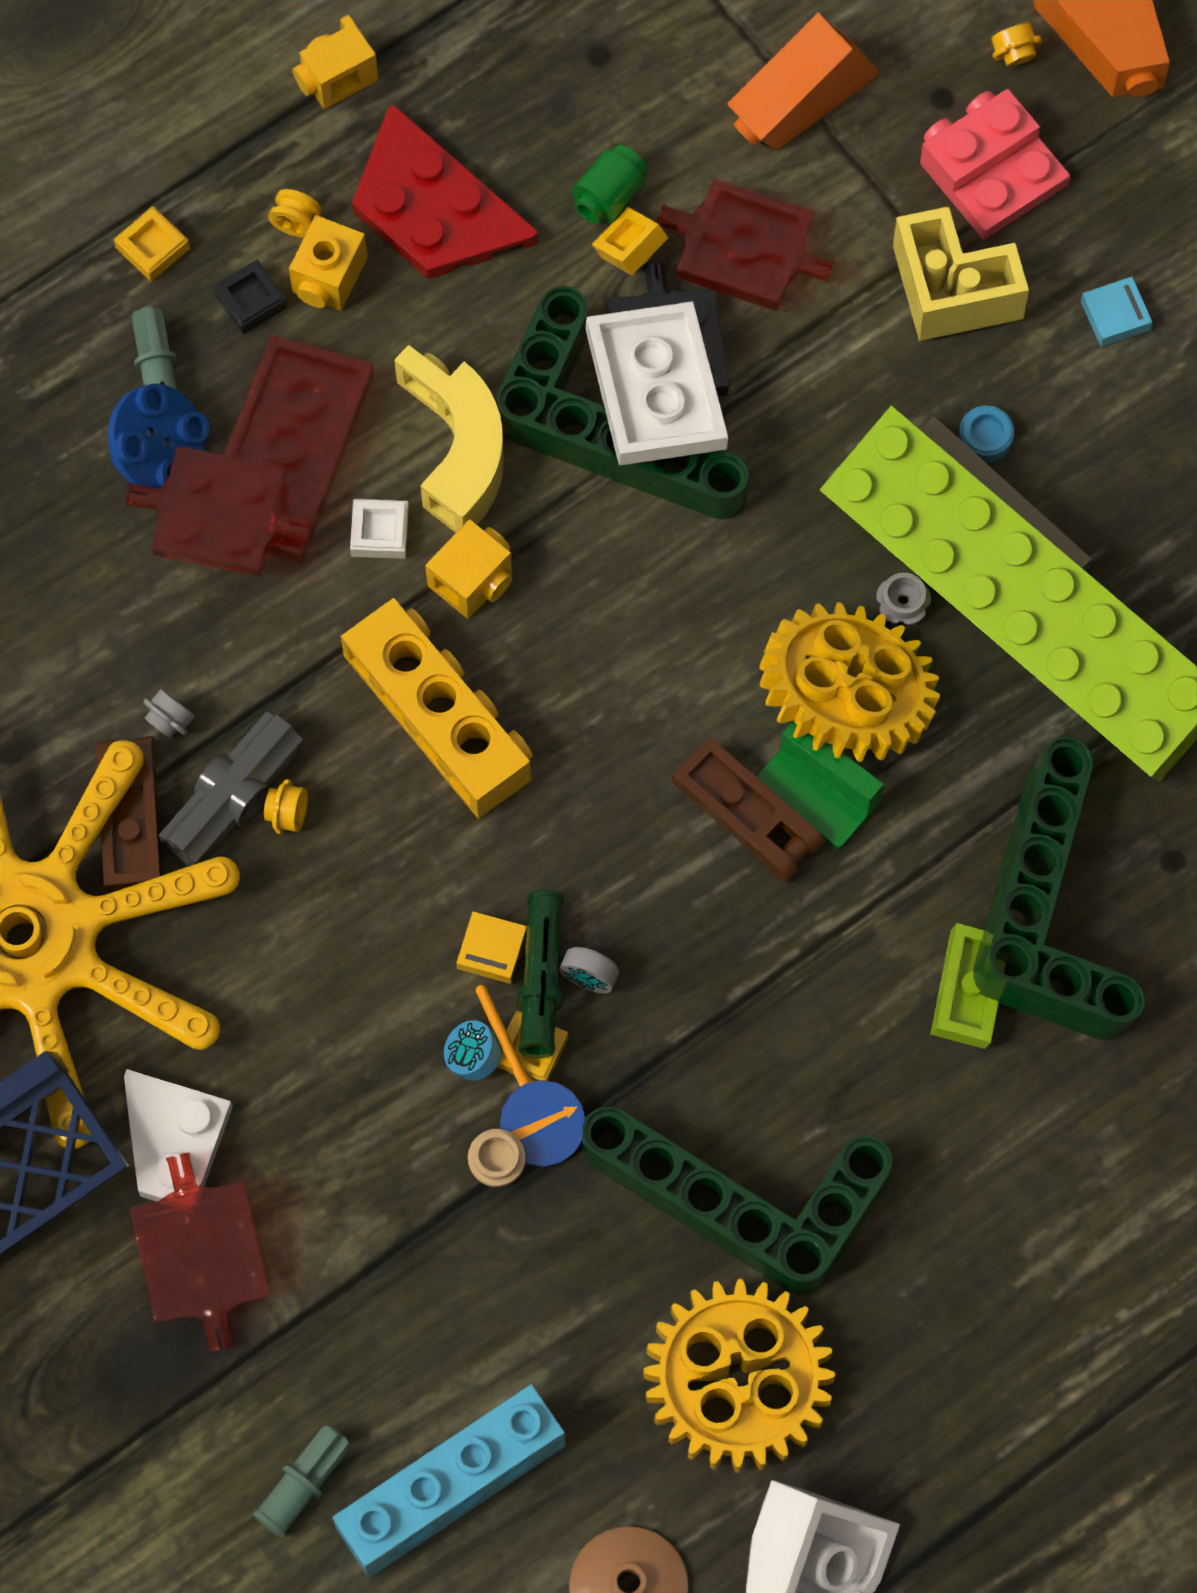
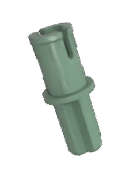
M152 306L143 307L133 312L131 316L138 357L134 360L135 369L142 373L144 385L164 384L177 390L173 366L177 363L176 353L170 351L163 312Z
M329 1426L322 1427L292 1467L285 1465L282 1468V1471L285 1473L284 1477L259 1509L254 1511L252 1516L272 1533L283 1538L287 1529L313 1496L318 1499L320 1498L322 1492L319 1488L350 1449L349 1441L334 1428Z

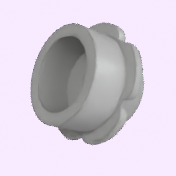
M903 572L894 574L879 586L876 600L881 604L879 608L880 614L886 615L887 621L893 624L904 622L906 625H912L924 618L926 614L925 608L931 602V595L929 589L919 577ZM905 596L909 601L906 604H901L898 598Z
M160 688L151 701L147 698L144 699V704L151 709L145 716V719L171 739L176 731L183 735L189 732L186 727L194 719L195 715L167 692Z

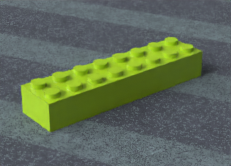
M890 406L820 488V491L1150 777L1160 782L1197 740V665L893 406Z

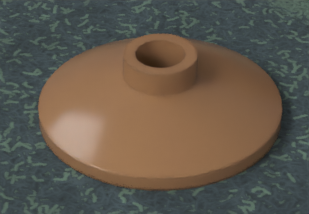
M639 1527L614 1528L594 1537L578 1554L571 1570L569 1583L570 1593H625L617 1585L618 1578L624 1573H633L640 1579V1586L632 1593H688L687 1572L678 1552L660 1535Z

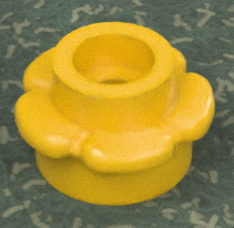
M1030 23L1015 25L997 33L991 38L995 49L992 56L996 61L1005 60L1007 67L1021 65L1037 56L1034 48L1042 42V38L1039 35L1035 36Z
M288 779L284 780L278 789L270 788L265 800L264 819L265 821L272 822V827L277 834H283L285 830L294 832L301 830L307 812V789L293 786L292 781Z

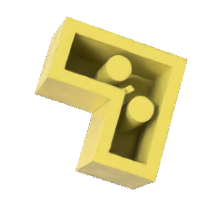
M949 206L896 218L893 249L919 341L1024 319L1029 288L1015 243L962 253Z

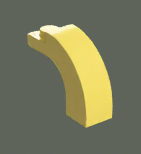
M408 345L394 360L397 383L443 418L454 435L453 444L445 459L420 485L422 505L424 509L457 533L469 519L478 525L487 514L498 493L504 468L503 432L500 413L495 399L483 379L465 361L449 376V370L437 357L430 353H425L423 356Z

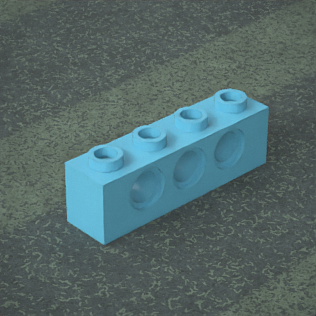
M530 1384L334 1515L332 1518L335 1527L367 1577L371 1578L566 1447L565 1432L535 1388Z

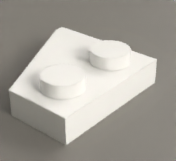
M127 1069L124 1075L140 1197L195 1213L233 1108L231 1101Z

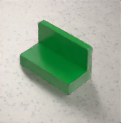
M792 721L781 733L780 750L756 777L809 822L829 845L840 850L879 806L884 784L845 754H842L839 759L835 758L831 744L825 742L816 751L812 749L814 736L809 733L803 737L794 738L793 734L797 724Z

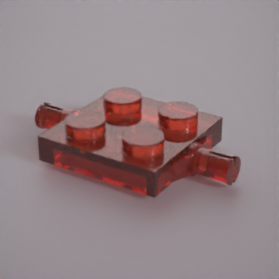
M715 178L712 181L705 201L693 214L663 204L661 212L659 211L656 223L660 227L686 235V247L677 266L678 279L708 289H714V291L776 312L779 309L787 286L796 278L798 273L828 283L834 270L835 261L805 252L806 239L814 221V211Z
M177 446L170 476L163 484L162 489L136 485L130 482L128 486L129 493H126V506H135L157 512L158 524L151 548L155 556L256 576L262 575L267 551L277 535L309 541L311 537L310 531L312 532L313 518L282 513L280 497L286 476L283 466Z
M188 1152L179 1154L184 1173L183 1178L180 1174L177 1156L166 1158L174 1192H171L158 1202L129 1209L155 1323L181 1316L203 1318L210 1348L209 1352L220 1350L216 1326L219 1327L223 1349L234 1346L226 1312L241 1302L270 1296L244 1181L218 1188L197 1186L190 1158L191 1154Z

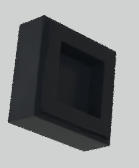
M258 259L212 286L214 296L242 334L247 333L288 308L287 299Z

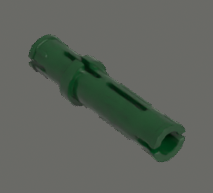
M545 889L530 892L527 900L529 907L525 944L524 986L517 993V1006L522 1009L521 1038L518 1051L526 1057L539 1059L548 1058L554 1054L556 1011H559L562 1007V992L557 988L561 912L564 897L556 891Z

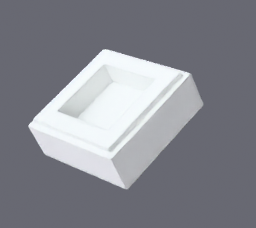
M353 499L351 557L406 559L408 501Z

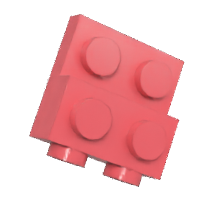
M1008 88L997 96L991 91L978 95L968 105L966 109L968 114L955 123H952L948 118L938 121L926 132L924 136L926 142L922 145L920 164L983 240L988 239L1067 187L1071 176L1038 137L1040 126Z

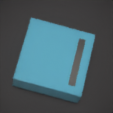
M1133 277L1082 293L1080 302L1100 347L1151 330L1153 322Z

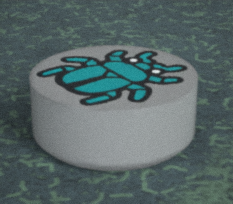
M582 947L568 949L559 968L561 975L568 981L596 993H610L619 974L616 964L608 957Z

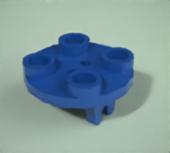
M157 383L138 386L124 394L112 410L107 431L109 451L112 457L110 464L117 467L118 472L132 486L149 493L181 490L187 485L201 465L205 440L210 431L207 418L201 412L196 411L195 406L179 390Z

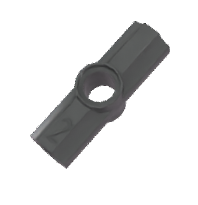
M266 711L228 756L221 754L206 767L195 785V794L158 835L160 842L186 866L205 861L235 825L238 827L244 826L260 810L266 800L269 786L304 747L303 738L281 717Z

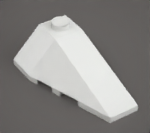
M771 1480L752 1536L746 1593H874L881 1582L900 1524L821 1495Z

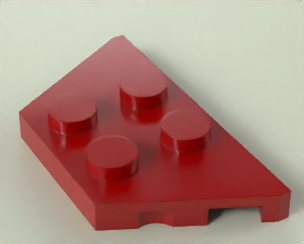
M392 105L387 109L352 202L353 213L427 279H432L451 273L461 265L473 266L492 260V253L520 244L524 250L533 247L538 242V231L398 108Z

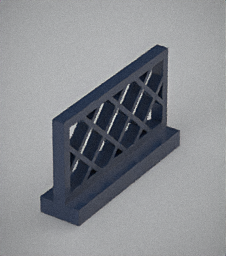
M44 1051L0 1082V1130L6 1126L27 1130L21 1164L0 1160V1167L19 1170L13 1204L0 1202V1209L11 1211L7 1235L0 1240V1256L130 1167L69 1076L68 1072L70 1071L57 1052ZM59 1089H62L73 1106L69 1131L38 1125L43 1100ZM31 1109L29 1123L14 1121ZM80 1118L92 1135L78 1133ZM37 1132L67 1137L61 1171L30 1165ZM76 1139L98 1143L110 1164L92 1177L70 1173ZM29 1172L59 1178L55 1202L44 1210L22 1206ZM68 1180L83 1182L66 1194ZM21 1213L35 1215L19 1226Z

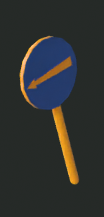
M478 985L476 987V994L520 1086L519 1089L510 1095L502 1108L500 1128L518 1137L524 1147L527 1164L549 1166L561 1163L576 1151L582 1141V1126L585 1121L582 1104L571 1090L558 1082L545 1080L530 1082L487 988L484 985Z

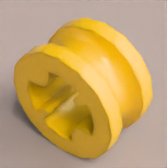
M283 189L277 193L275 201L278 206L270 210L268 219L280 231L288 235L304 238L315 215H321L322 207L316 200L302 192Z

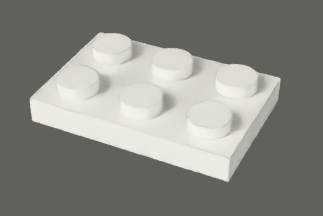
M693 301L586 317L585 329L619 466L727 449L728 435Z

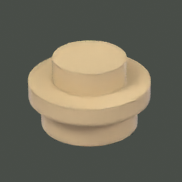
M487 1130L478 1135L469 1148L468 1163L470 1170L479 1182L487 1186L503 1187L518 1179L525 1167L526 1155L524 1147L518 1137L507 1130Z

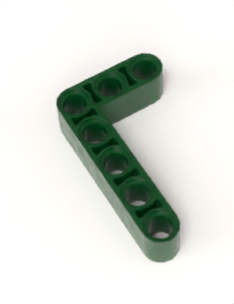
M569 286L554 287L547 291L539 302L498 391L497 407L500 413L504 437L513 443L715 519L726 520L739 515L747 503L749 473L742 459L734 454L720 450L619 466L616 453L610 450L614 443L605 407L563 391L587 340L585 328L588 306L586 298L580 291ZM564 314L576 319L572 323L565 325L552 321L556 316ZM543 359L555 363L552 368L547 370H538L531 366L532 363ZM519 405L530 406L534 409L532 413L526 416H517L509 412L512 408ZM567 424H578L584 428V431L576 435H567L561 432L560 429ZM674 461L681 463L686 468L679 473H668L660 467L666 462ZM725 480L735 484L736 488L731 492L723 493L716 491L711 485L717 481Z
M1064 736L1050 742L1028 771L984 927V934L973 966V978L977 988L981 991V995L986 998L989 997L1005 1006L1092 1038L1110 1040L1120 1035L1142 1013L1145 1006V996L1136 980L1125 974L1044 945L1093 767V758L1086 745L1076 738ZM1052 763L1062 766L1069 777L1058 774L1054 770ZM1038 811L1048 814L1054 820L1055 826H1050L1043 822L1039 817ZM1024 860L1036 864L1042 876L1030 872L1025 866ZM1010 909L1022 913L1027 919L1028 926L1016 922L1011 915ZM996 959L1008 963L1013 969L1015 977L1001 972L997 966ZM1049 979L1060 982L1065 987L1067 996L1056 993L1051 987ZM1102 998L1114 1002L1119 1009L1120 1016L1110 1013L1105 1008Z
M615 1107L598 1108L586 1117L582 1126L583 1153L586 1160L594 1168L777 1285L797 1295L813 1293L825 1283L885 1191L892 1169L891 1152L888 1146L880 1139L872 1136H859L852 1139L843 1148L795 1220L623 1110ZM603 1129L616 1130L624 1138L623 1142L614 1149H602L592 1139L598 1131ZM858 1158H869L878 1164L881 1172L871 1179H862L851 1171L849 1165ZM660 1159L671 1166L672 1172L665 1179L651 1180L642 1174L641 1167L647 1161ZM709 1190L720 1198L721 1203L714 1210L702 1212L695 1209L689 1199L697 1191ZM827 1205H838L848 1212L850 1219L841 1226H830L820 1219L818 1212ZM758 1221L768 1228L770 1235L764 1241L751 1243L745 1241L740 1236L738 1228L745 1222ZM796 1252H807L817 1259L819 1267L812 1273L799 1274L789 1267L787 1259Z

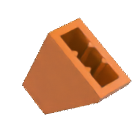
M1032 0L1034 8L1112 98L1124 95L1144 97L1152 94L1157 89L1164 88L1170 61L1152 0Z
M818 12L727 105L739 116L733 125L753 146L762 141L777 151L873 81L881 71L847 35Z

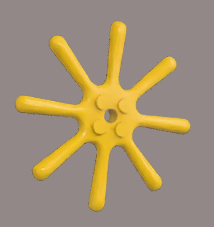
M118 740L109 746L55 849L47 858L41 861H24L15 854L0 795V1010L14 1009L26 1016L30 1025L36 1057L44 1051L57 1052L70 1072L68 1074L83 1097L84 1094L57 1010L60 999L66 992L74 988L85 987L96 991L193 1049L204 1050L209 1048L216 1042L220 1034L219 1020L212 1013L110 966L101 960L95 949V942L99 933L113 923L225 896L236 889L240 880L237 865L231 859L222 856L106 895L92 896L80 889L76 881V873L80 863L134 782L144 763V753L141 748L128 740ZM21 923L34 926L31 938L24 944L12 945L7 943V935L14 926ZM59 1089L46 1098L52 1128L69 1131L73 1106L62 1089ZM80 1118L78 1133L92 1135ZM54 1135L57 1143L65 1148L67 1137ZM76 1139L75 1149L85 1146L89 1141Z

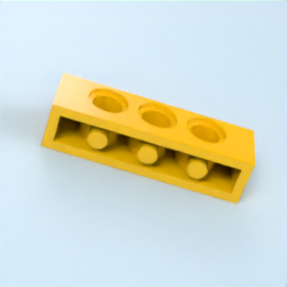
M392 598L341 635L344 657L474 815L480 819L531 781L529 759L533 757L532 752L516 731L512 730L507 734L495 720L499 715L488 696L480 689L473 693L461 679L465 675L464 671L452 653L447 649L439 652L427 637L431 633L422 617L413 608L405 612L395 598ZM404 657H412L421 662L416 669L408 672H402L393 667L397 660ZM440 697L448 698L455 703L450 710L442 713L433 712L426 707L430 701ZM472 738L482 739L489 744L483 752L478 754H469L460 748L466 740Z

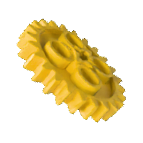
M837 602L832 614H828L826 609L818 603L815 604L811 616L798 609L792 622L783 619L777 632H772L759 665V669L764 671L759 685L761 688L770 690L765 701L767 706H782L777 722L787 723L794 721L797 724L793 734L794 738L803 737L807 733L814 736L812 749L817 751L826 742L832 745L834 757L838 759L843 754L844 749L847 748L852 749L858 762L863 761L868 749L879 760H884L889 748L900 755L904 752L908 742L916 744L923 730H927L935 714L934 708L940 698V694L934 691L939 681V676L927 673L933 662L932 658L916 656L921 642L919 640L904 642L901 637L905 627L900 625L892 630L884 627L886 615L882 613L874 621L866 619L864 606H859L853 616L847 615L845 607L840 602Z
M743 1279L737 1280L734 1295H726L719 1281L714 1282L712 1299L708 1301L698 1291L692 1290L690 1298L693 1309L687 1311L682 1306L674 1303L671 1306V1314L677 1324L673 1326L668 1323L658 1322L656 1325V1332L665 1341V1344L651 1343L647 1346V1355L660 1362V1364L645 1367L644 1379L660 1383V1385L646 1392V1401L653 1404L664 1403V1407L655 1414L654 1422L656 1425L674 1422L675 1426L669 1435V1442L673 1445L686 1437L691 1440L688 1450L689 1459H694L703 1449L711 1451L710 1468L716 1469L723 1455L731 1456L732 1466L737 1473L741 1471L745 1456H752L759 1470L765 1469L766 1452L770 1450L781 1461H786L788 1459L786 1441L790 1439L796 1445L804 1448L807 1445L808 1438L802 1429V1425L804 1424L816 1429H820L823 1419L812 1407H830L832 1396L819 1389L818 1386L834 1383L835 1372L819 1368L818 1365L831 1359L832 1350L829 1347H814L813 1345L823 1334L822 1326L804 1329L802 1325L805 1323L809 1309L804 1306L792 1314L787 1311L790 1293L786 1291L775 1302L767 1300L768 1286L765 1282H762L754 1296L747 1295ZM762 1328L774 1335L776 1345L767 1352H755L746 1345L744 1336L753 1329ZM698 1342H707L717 1348L720 1356L715 1363L709 1366H699L688 1358L687 1351ZM787 1360L790 1363L787 1369L758 1371V1369L766 1368L776 1361ZM740 1364L743 1373H750L746 1386H738L734 1378H727L730 1374V1366ZM719 1380L700 1390L691 1391L688 1388V1384L693 1381ZM777 1384L783 1386L789 1392L791 1401L781 1409H771L760 1401L758 1393L767 1385ZM712 1398H721L732 1405L734 1414L723 1423H714L703 1416L701 1411L703 1404Z

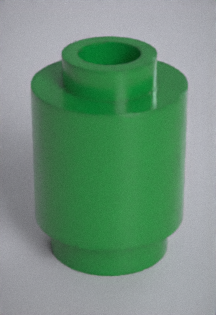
M615 145L612 150L603 151L571 189L575 200L573 203L575 210L582 218L592 224H598L599 222L612 224L644 187L643 178L648 173L645 162L637 153L624 145Z

